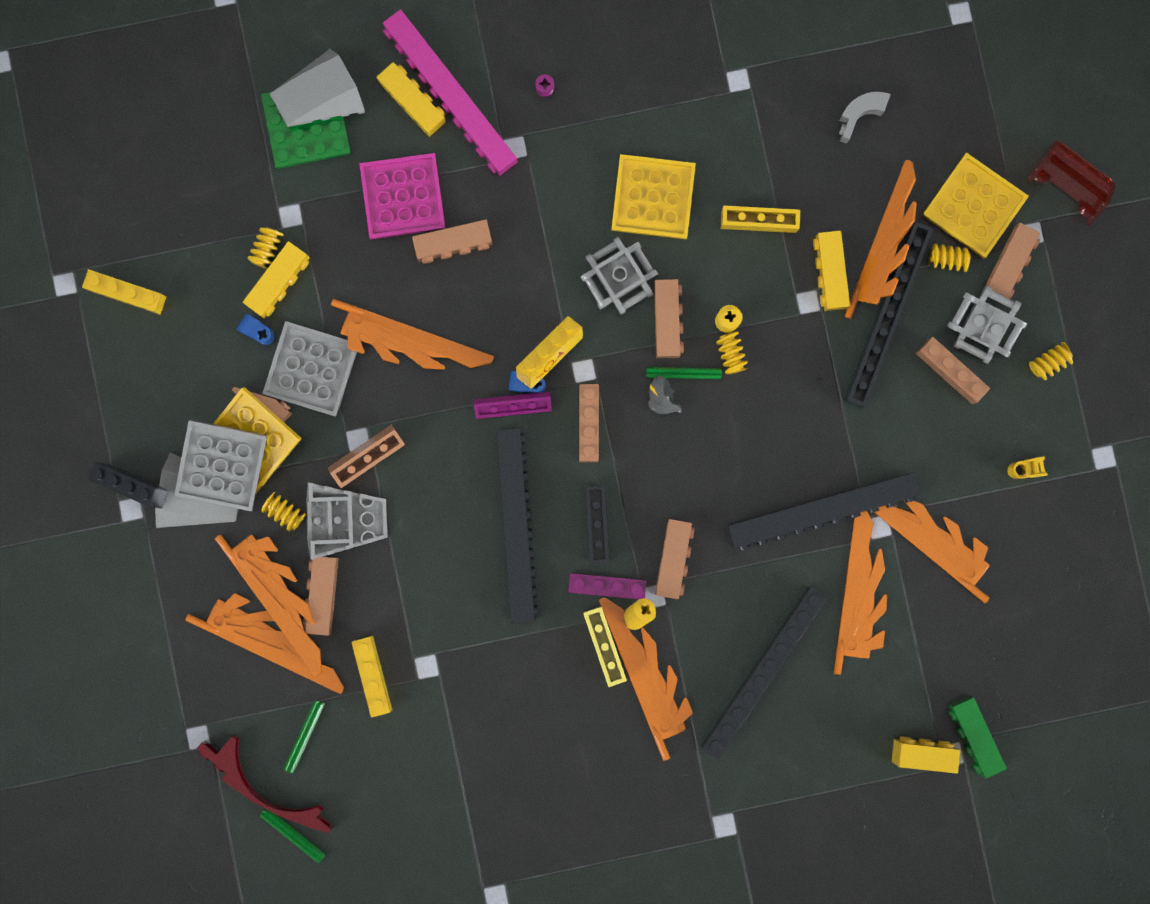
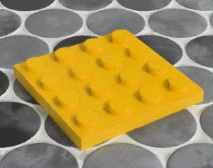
M965 153L922 216L985 259L1029 196L974 157Z
M620 154L611 231L687 239L696 163Z
M245 387L241 388L213 423L215 425L267 435L256 494L302 439Z

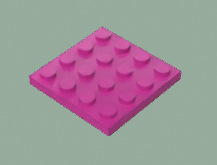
M435 153L359 163L370 240L446 229Z

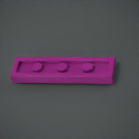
M550 392L474 399L476 419L552 411Z
M570 573L568 593L645 599L647 581Z

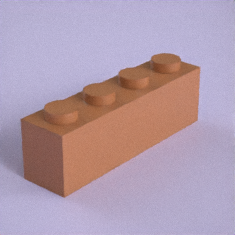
M487 219L412 237L417 260L419 262L422 261L423 264L433 262V259L441 257V259L451 258L452 254L455 253L465 255L477 248L479 251L489 249L490 245H493Z
M1022 223L1017 224L985 287L989 286L993 291L1011 299L1015 291L1013 290L1015 283H1019L1023 276V273H1021L1023 267H1026L1032 256H1030L1032 249L1035 250L1040 242V239H1038L1040 232Z
M678 279L655 280L656 358H679L680 353L684 352L683 341L680 342V334H683V322L679 323V315H682V303L679 304V296H682V285H678Z
M934 337L928 339L915 353L971 404L978 403L990 389Z
M579 384V462H599V384Z
M391 424L329 466L328 470L339 487L342 488L405 444Z
M668 519L655 591L656 596L679 599V595L683 596L685 585L682 584V578L686 577L688 570L685 561L686 558L690 557L691 547L688 544L689 539H693L695 529L691 527L692 523Z
M320 557L309 561L311 579L307 580V590L310 591L309 598H306L305 601L309 604L315 624L312 625L304 618L303 629H306V634L331 635L339 558Z

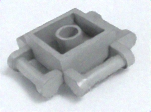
M619 237L613 239L612 243L596 253L585 256L592 270L580 278L583 282H586L597 300V306L600 310L613 302L618 312L622 315L629 307L646 297L650 298L653 296L647 281L656 277L658 272L656 269L653 270L642 252V246L639 242L625 248ZM617 248L619 249L620 252L616 253L615 255L611 256L610 258L606 259L600 264L596 263V261L600 258L604 257L605 255L609 254ZM631 253H635L641 265L645 269L647 273L646 275L643 276L639 267L630 255ZM597 275L610 297L604 299L592 279L593 276ZM641 285L643 291L623 303L620 302L619 298Z
M989 286L984 288L979 299L965 292L961 306L952 322L950 321L947 327L960 333L953 347L961 348L981 358L982 362L986 364L990 362L995 351L1009 358L1012 346L1021 330L1025 329L1027 325L1026 322L1014 317L1021 306V302L1017 300L1014 302L993 291ZM987 297L1009 307V312L1006 313L986 303ZM970 303H975L963 326H959ZM1013 322L1016 325L1004 347L998 346L1010 323ZM967 336L989 347L987 352L964 342L965 337Z

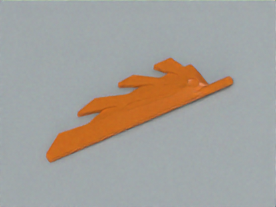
M905 160L850 300V307L847 308L845 318L852 319L858 301L878 304L880 297L894 294L898 279L894 278L887 283L886 281L889 274L906 259L909 249L908 244H905L897 254L896 252L899 243L915 222L916 202H912L904 216L906 200L916 181L913 162L910 160Z
M337 299L332 300L331 306L349 312L340 332L348 336L347 347L349 350L364 354L361 341L372 344L384 361L399 364V360L389 351L393 350L404 353L422 368L445 369L444 365L430 357L449 358L469 368L493 362L494 356Z
M916 501L906 503L913 513L895 506L887 508L886 505L879 507L880 511L874 512L983 603L989 600V597L975 586L990 566L984 561L988 547L977 538H973L972 551L964 545L959 526L947 517H943L949 533L936 526L924 505Z
M867 511L860 512L861 516L854 518L834 666V674L841 675L844 656L868 659L870 657V650L883 648L885 631L882 630L873 637L872 631L874 623L887 610L886 594L882 596L874 609V592L885 571L882 549H879L872 567L869 543L874 523Z
M221 534L218 535L215 540L313 675H319L321 673L320 648L304 631L299 616L300 613L312 625L315 624L309 604L287 589L280 575L293 582H297L290 567L272 562L264 552L278 551L270 537L256 540L253 535H250L231 549Z
M236 593L226 602L218 599L206 622L191 614H188L185 619L189 623L332 691L342 694L344 686L333 668L321 664V673L314 676L284 633L262 622L274 621L268 611L248 614L238 609L250 603V600Z
M607 598L599 599L600 606L603 609L663 761L668 760L670 756L663 740L686 730L684 721L693 714L686 697L683 699L679 709L677 708L673 697L678 679L672 667L668 665L666 684L658 669L656 643L646 630L641 628L643 647L630 632V629L627 628L624 620V610Z

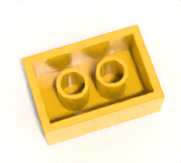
M900 736V740L894 739L892 763L902 768L958 774L960 750L954 747L955 744H951L948 741L938 740L937 744L929 739L919 738L918 742L911 737Z

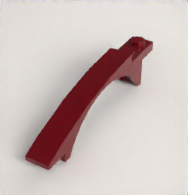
M233 735L220 751L206 740L201 742L196 748L200 751L199 755L205 760L210 759L218 771L226 773L221 780L250 801L280 817L312 829L329 833L334 827L319 815L324 809L321 805L304 809H291L275 805L261 797L248 783L242 771L239 760L240 738L237 735Z

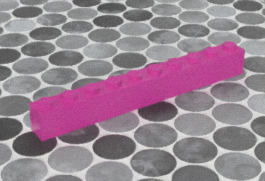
M400 9L384 21L383 32L389 40L393 39L395 41V48L401 55L405 54L408 58L406 62L411 69L416 68L420 73L417 76L423 84L427 83L430 86V93L435 99L439 98L441 100V107L447 114H452L454 117L452 121L457 128L460 129L462 127L466 132L464 136L470 144L473 142L477 146L476 152L482 159L484 157L487 159L489 169L501 176L518 162L517 157Z

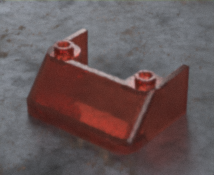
M1057 140L1043 155L1028 178L1030 182L1035 179L1040 183L1050 180L1079 202L1078 211L1083 216L1089 217L1086 223L1088 226L1110 204L1116 188L1115 183L1109 177Z

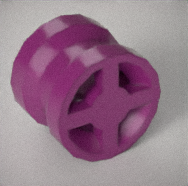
M544 74L536 79V91L540 96L548 97L554 92V80L551 76Z

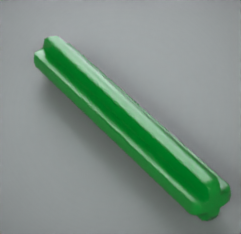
M648 367L646 369V376L648 378L662 375L663 378L721 379L722 370L720 368Z
M314 701L284 766V770L288 773L294 772L324 707V703L321 701Z
M264 809L260 817L314 861L320 863L325 857L321 850L275 813Z

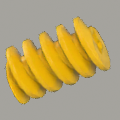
M266 227L259 229L263 235L256 236L260 242L253 243L257 249H251L250 252L254 256H248L247 258L251 263L264 269H268L265 264H272L268 257H275L271 250H278L274 243L281 242L277 236L284 235L279 231Z
M934 243L929 251L928 266L933 262L934 268H936L941 263V269H944L946 264H948L949 270H952L953 266L956 265V271H959L961 266H963L964 272H967L970 264V252L967 248H963L961 251L960 247L953 249L950 245L946 248L944 244L938 248V244Z
M726 305L716 315L715 324L720 331L731 333L741 324L743 314L736 306Z
M739 332L723 335L716 342L717 345H723L719 348V352H725L721 356V359L727 360L723 363V366L729 367L725 374H733L748 369L743 368L748 362L741 361L746 355L739 353L743 346H737L741 339L734 338Z
M1061 342V345H1056L1054 350L1050 349L1047 354L1043 353L1041 358H1035V362L1030 361V369L1036 377H1041L1046 381L1047 373L1051 377L1054 376L1053 369L1059 373L1060 365L1064 369L1067 368L1066 361L1071 365L1073 364L1072 353L1068 346Z
M275 492L272 493L264 503L262 512H268V517L270 518L275 516V522L281 520L280 526L284 527L287 525V531L295 530L306 514L304 513L299 516V508L293 512V504L287 507L288 500L280 502L281 495L274 498Z
M644 598L633 603L624 612L625 624L631 630L642 628L656 617L655 605L652 601Z

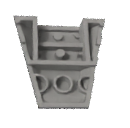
M331 49L270 93L287 127L312 123L313 120L322 119L323 121L329 120L330 117H345L352 113H365L353 79L340 56Z
M170 452L162 469L159 484L160 487L169 490L163 508H155L156 528L236 522L237 508L174 496L181 457Z
M308 482L306 515L310 560L387 538L386 499Z

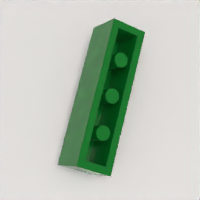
M968 696L949 705L951 709L949 715L953 722L956 721L959 727L957 732L960 738L964 739L967 744L965 750L968 756L974 759L975 764L973 767L976 773L984 778H988L1006 770L1004 761L975 698Z

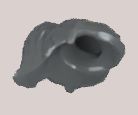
M662 375L654 377L650 384L648 406L658 414L681 413V405L677 404L673 398L675 390L671 389L668 380L663 378Z

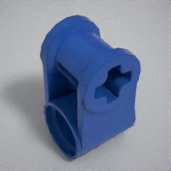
M248 313L245 314L236 328L241 333L264 345L272 344L275 340L274 331ZM263 332L266 333V335H268L267 338H264L262 336Z
M511 371L508 391L542 393L546 388V383L542 378L539 381L542 386H538V389H535V387L530 389L517 378L516 371Z

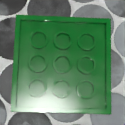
M271 92L261 94L276 169L351 154L344 117H330L329 120L322 121V119L313 120L312 123L287 127L270 96Z

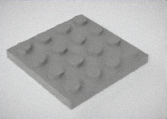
M285 321L262 394L337 417L357 352L348 349V340Z
M190 419L174 496L252 511L267 435Z

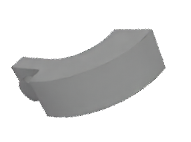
M870 92L854 99L839 119L840 122H843L839 134L842 135L840 141L847 144L856 121L861 116L867 114L881 116L885 111L891 94Z

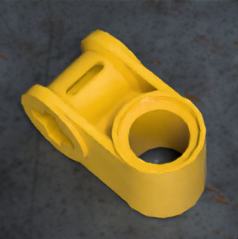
M1045 456L1011 463L1008 466V475L1013 479L1048 475L1045 472L1043 462ZM1018 465L1022 468V473L1020 475L1016 473V467Z

